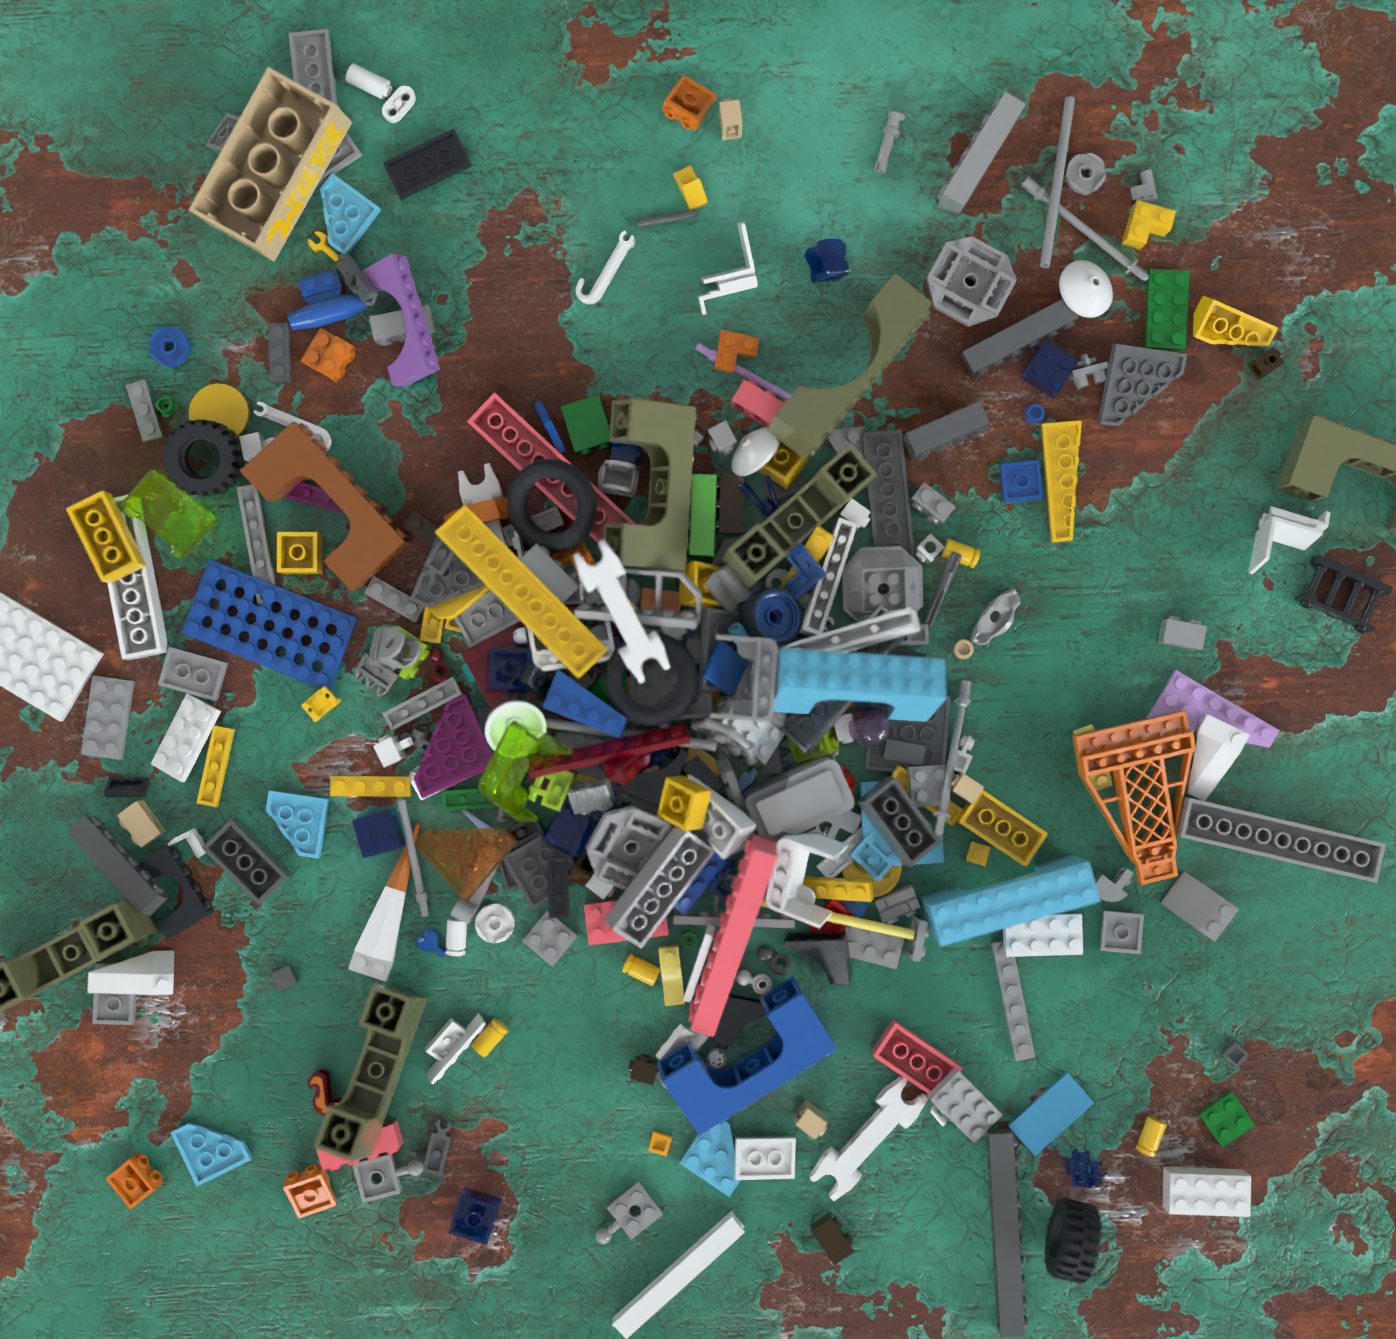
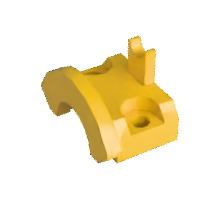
M325 685L301 706L315 723L329 710L338 705L341 699H337Z

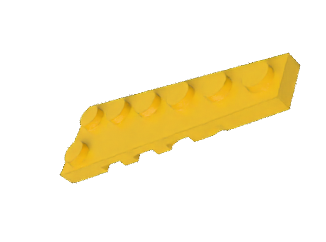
M1081 420L1041 424L1051 543L1073 540Z

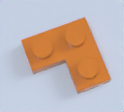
M721 329L714 369L733 373L735 371L737 355L755 359L760 338Z
M583 541L571 549L552 552L549 555L553 561L557 560L564 568L573 564L577 572V565L573 557L576 553H579L587 565H597Z

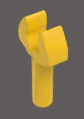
M316 231L315 234L321 241L319 244H315L312 240L308 239L310 248L315 253L323 251L335 262H339V254L327 245L328 237L324 233Z

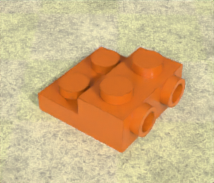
M683 75L664 100L662 111L668 119H676L681 122L685 129L696 131L704 120L707 111L715 102L717 94Z
M320 328L300 362L336 383L338 379L340 380L344 376L345 367L348 362L350 363L354 359L356 348Z
M137 1152L106 1178L130 1210L164 1183L161 1179V1173L154 1170L149 1164L148 1157L140 1152Z
M312 1164L305 1171L300 1173L292 1171L285 1177L283 1189L298 1218L337 1205V1199L330 1187V1178L326 1170H322L321 1165Z

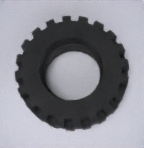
M211 420L187 421L184 425H178L175 428V432H170L167 436L169 442L163 445V449H166V454H162V460H166V465L163 466L164 471L169 472L170 476H168V479L171 482H175L179 490H185L186 494L200 497L223 494L228 491V488H233L237 484L236 479H240L242 476L240 470L245 466V462H242L243 452L240 448V439H236V434L232 430H228L227 426L222 423H216V421ZM200 439L213 442L220 454L219 467L209 477H200L195 474L188 462V453L191 446Z
M1069 1198L1061 1199L1056 1203V1207H1054L1053 1213L1050 1216L1044 1250L1045 1267L1052 1277L1077 1284H1083L1091 1278L1099 1258L1100 1241L1102 1239L1101 1215L1093 1204Z

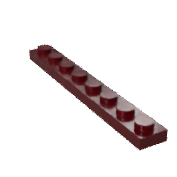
M687 724L676 725L528 759L529 775L531 778L688 744L690 743Z

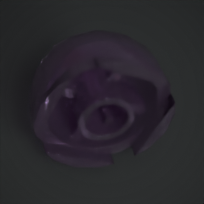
M874 707L860 708L854 712L849 722V733L852 739L865 747L879 745L886 740L890 732V721L887 715L882 710Z

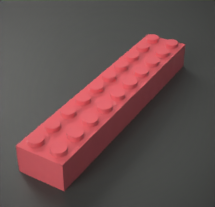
M495 392L467 421L474 430L519 471L533 462L544 459H557L570 463ZM554 478L538 480L534 485L574 522L577 516V501L572 490L565 483ZM591 483L597 498V516L588 536L599 545L598 542L603 540L604 524H637Z
M752 834L751 840L746 841L744 847L745 857L740 859L738 877L734 876L732 881V895L728 894L725 902L726 911L721 913L719 931H715L713 948H709L707 954V966L703 965L700 975L702 977L701 983H697L694 992L696 995L695 1000H691L688 1012H690L688 1022H691L690 1030L712 1037L715 1035L778 857L776 841Z

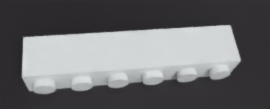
M840 517L833 523L830 533L835 538L820 563L826 575L812 588L799 634L808 637L823 634L858 524Z

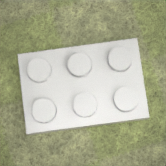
M794 1136L735 1137V1180L795 1179L796 1138Z

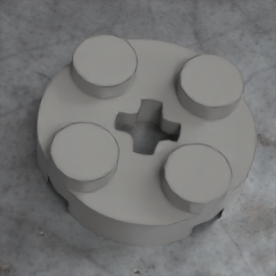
M1093 153L1078 154L1067 165L1064 179L1073 191L1082 195H1089L1098 190L1106 178L1104 162ZM1081 170H1089L1090 172L1088 173V175L1090 177L1084 178L1082 176Z

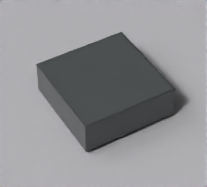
M290 964L271 973L279 992L299 982Z
M1232 1039L1220 1055L1237 1069L1249 1056V1053Z

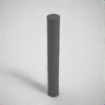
M694 209L637 220L638 228L695 218L696 211Z

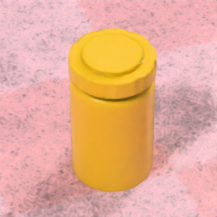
M948 538L941 557L949 559L952 552H957L962 556L960 564L974 568L979 560L980 550Z
M633 954L627 957L622 968V972H627L628 975L650 986L654 985L661 970L659 967L637 956L634 957Z
M493 1018L491 1023L484 1028L471 1045L477 1053L486 1057L509 1030L503 1022Z
M1148 1116L1138 1140L1139 1144L1135 1148L1145 1155L1155 1157V1151L1159 1147L1167 1124L1157 1118Z

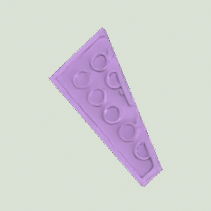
M1177 670L1173 671L1147 718L1181 710L1186 711L1189 731L1197 733L1202 720L1208 714L1250 734L1246 743L1270 748L1280 731Z

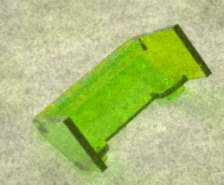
M513 722L505 729L479 781L478 788L483 796L518 822L537 821L538 817L525 808L528 801V793L520 785L529 768L528 759L534 758L537 751L546 755L550 753L571 755L573 751L547 733L522 723Z

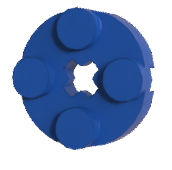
M175 327L159 328L152 334L149 340V351L152 358L157 363L170 368H175L184 363L192 350L186 334ZM167 343H174V349L172 351L169 350L168 352H166L167 346L165 345Z

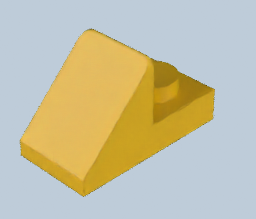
M691 165L673 173V177L689 210H694L708 203L700 178L697 179Z

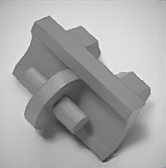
M1087 354L1081 355V361L1075 363L1076 368H1083L1072 371V374L1068 375L1069 380H1074L1077 389L1089 385L1087 376L1093 375L1095 384L1103 383L1106 380L1107 361L1091 366V364L1096 363V358L1089 359Z

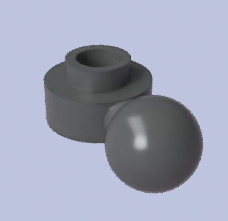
M763 946L757 951V957L761 962L771 963L770 967L774 974L782 976L789 972L791 961L788 956L784 954L774 956L772 950L767 946ZM782 964L784 967L778 968L777 965Z

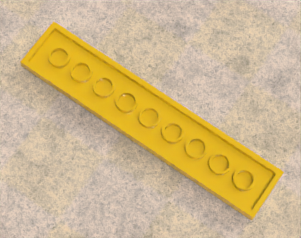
M466 505L435 531V534L577 679L608 651Z

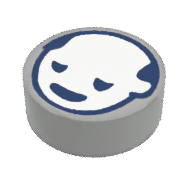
M717 1047L710 1049L706 1056L708 1065L716 1069L722 1068L726 1063L725 1052Z

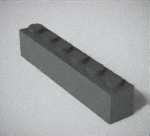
M1061 299L968 348L960 354V358L970 377L975 374L978 377L986 373L988 367L992 365L997 367L1003 364L1005 358L1009 356L1014 358L1023 353L1022 349L1026 347L1031 349L1039 345V340L1045 337L1048 340L1056 336L1058 330L1062 328L1067 330L1075 325L1074 322L1079 316Z
M84 814L67 833L140 914L151 916L167 899L163 894L164 889L159 884L153 883L150 880L152 876L146 870L140 869L138 866L139 862L126 853L127 849L121 843H117L113 839L115 836L112 832L101 826L103 823L99 818Z

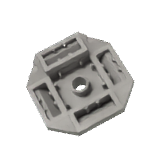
M973 236L946 242L926 279L933 308L968 327L997 317L1017 281L1008 256ZM965 279H971L974 282V286L966 285Z
M900 545L860 547L844 565L842 571L843 610L858 623L868 620L880 604L884 605L891 612L909 607L917 612L923 607L922 565ZM882 583L888 585L884 593L878 592V586Z
M635 806L605 812L586 846L596 878L626 890L671 832L670 822ZM633 842L631 846L626 847L628 843Z

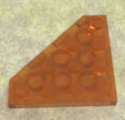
M506 828L425 831L415 843V848L464 901H468L518 841Z

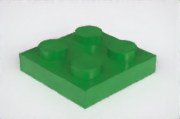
M1230 1090L1198 1112V1115L1222 1148L1255 1126L1236 1096Z

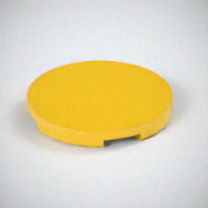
M212 384L202 388L193 397L189 407V420L216 421V423H222L227 426L228 430H232L236 434V439L245 430L250 419V409L245 397L238 390L226 384Z
M854 860L842 870L843 878L872 880L873 897H879L889 893L896 886L901 875L902 865L892 866L879 882L875 881Z

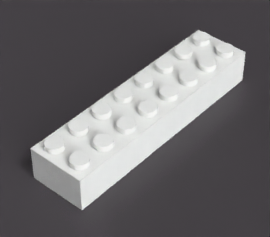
M132 494L114 497L147 565L113 583H108L122 659L133 660L167 653L169 647L140 497Z

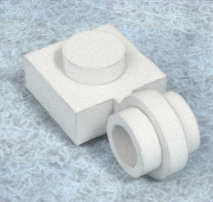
M963 735L959 746L962 747V750L957 752L954 769L964 774L973 757L966 753L967 749H972L975 739H972L970 735Z

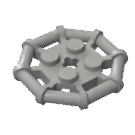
M707 717L705 720L696 719L692 721L690 726L694 731V738L717 741L716 751L708 750L715 759L718 757L717 752L724 750L729 762L734 767L740 768L742 765L753 766L757 763L758 758L754 752L755 745L738 733L734 726L729 727L715 721L711 717Z

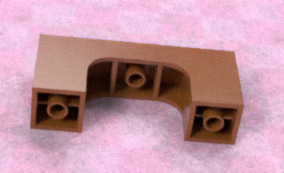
M293 421L249 461L240 472L267 501L278 503L300 482L308 479L316 481L343 510L350 521V532L347 539L323 561L350 591H359L373 576L377 575L411 543L408 540L409 535L402 528L400 529L394 525L396 521L388 513H382L380 510L382 506L375 499L367 496L369 492L363 485L353 481L355 477L349 470L339 466L341 462L334 454L331 455L326 452L327 446L320 439L317 440L312 436L314 432L303 423L298 424Z

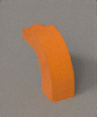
M507 497L496 500L494 498L467 506L484 524L509 518ZM460 509L444 516V522L448 521Z

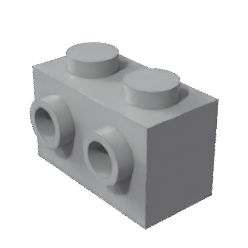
M726 420L708 429V445L713 454L717 453L718 457L722 455L727 457L735 452L737 440Z
M925 482L909 500L913 508L919 512H924L932 523H938L939 525L955 509L953 504Z

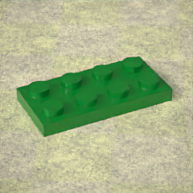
M1149 269L1144 348L1184 351L1186 350L1189 271Z

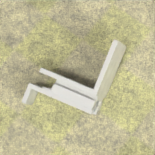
M738 222L737 226L746 267L701 277V282L704 284L716 281L717 289L697 296L702 315L707 314L704 300L758 287L744 222Z
M1271 506L1269 514L1263 513L1262 518L1259 520L1258 527L1260 528L1255 534L1249 573L1254 574L1269 560L1272 541L1306 550L1323 535V531L1329 524L1330 512L1325 511L1318 520Z

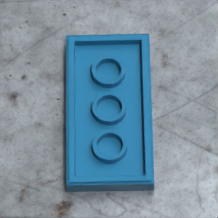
M1066 1071L1007 1125L1033 1155L1036 1156L1090 1108L1094 1102Z

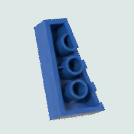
M557 669L542 708L621 738L628 719Z

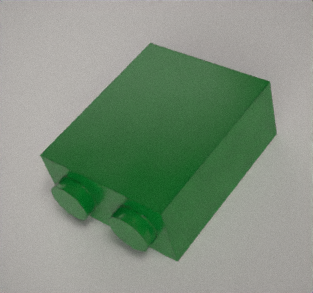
M599 395L561 406L576 455L586 456L592 453L591 450L598 448L600 451L611 447L610 444H614V442H610V429Z

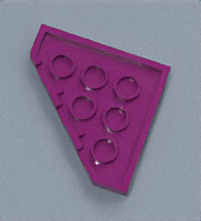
M466 694L446 703L445 711L436 726L431 743L425 751L421 766L415 774L414 782L422 799L497 766Z

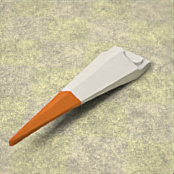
M416 823L412 831L415 844L419 830V823ZM405 845L354 949L355 951L348 968L349 970L385 982L388 980L394 963L411 869L407 845Z

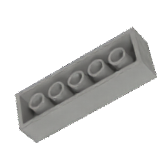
M1007 92L1003 94L1002 98L997 97L990 112L987 113L981 123L982 125L979 130L976 131L971 143L962 154L960 161L951 172L949 179L940 190L937 197L940 200L937 205L939 208L958 218L1026 105L1024 102Z
M674 826L604 918V921L613 931L642 949L715 853V850L692 831H684Z

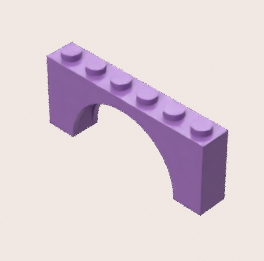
M391 254L362 270L377 292L385 290L395 297L405 316L406 339L404 347L396 361L387 367L392 385L408 386L440 370L406 255Z

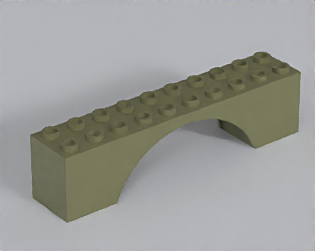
M895 273L873 298L862 316L870 339V358L866 371L852 382L836 388L811 389L799 386L775 414L767 430L804 460L809 455L813 457L822 443L829 438L832 431L843 421L846 414H849L857 401L864 396L867 389L877 380L881 372L898 355L905 343L907 344L915 331L922 326L925 319L931 313L928 309L933 303Z

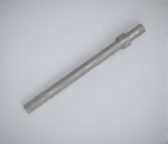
M402 799L397 802L417 892L415 894L416 902H419L421 916L427 917L430 915L427 905L428 895L427 891H424L406 801Z

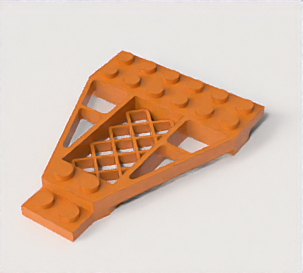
M1181 710L1073 735L1079 776L1130 862L1135 864L1138 884L1144 885L1178 876L1175 859L1177 850L1176 834L1192 753L1196 751L1193 731H1189L1186 711ZM1184 754L1179 780L1167 782L1164 758ZM1143 764L1140 770L1135 765ZM1149 765L1154 767V773L1151 777L1145 774ZM1131 769L1137 772L1132 782L1126 778ZM1113 771L1116 793L1113 796L1100 798L1089 776ZM1142 776L1148 780L1143 789L1137 786ZM1125 781L1130 784L1128 789H1126ZM1153 784L1157 786V792L1154 797L1148 794ZM1177 786L1173 810H1171L1168 788ZM1135 788L1141 792L1136 801L1130 798ZM1145 796L1151 799L1146 809L1140 805ZM1118 801L1123 834L1107 810L1105 803ZM1129 802L1133 804L1131 809L1129 808ZM1156 803L1160 805V812L1157 816L1151 813ZM1139 808L1144 813L1139 820L1133 818V815ZM1151 816L1154 818V821L1148 828L1143 824L1147 817ZM1132 821L1136 823L1134 828L1132 827ZM1159 823L1163 825V831L1160 836L1154 832ZM1141 827L1147 831L1142 840L1136 837Z

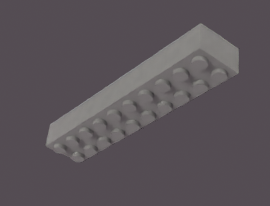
M1188 797L1183 798L1176 836L1374 883L1378 882L1386 846L1385 843Z

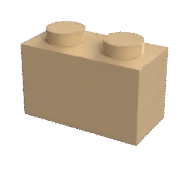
M729 98L719 102V122L722 140L742 137L743 123L739 100Z
M957 772L956 775H953L951 792L966 802L974 804L984 787L964 773Z
M144 800L134 802L117 815L120 819V825L132 835L131 839L137 846H148L167 832Z
M805 1099L793 1114L795 1124L813 1139H816L818 1135L821 1137L825 1133L827 1120L825 1114Z

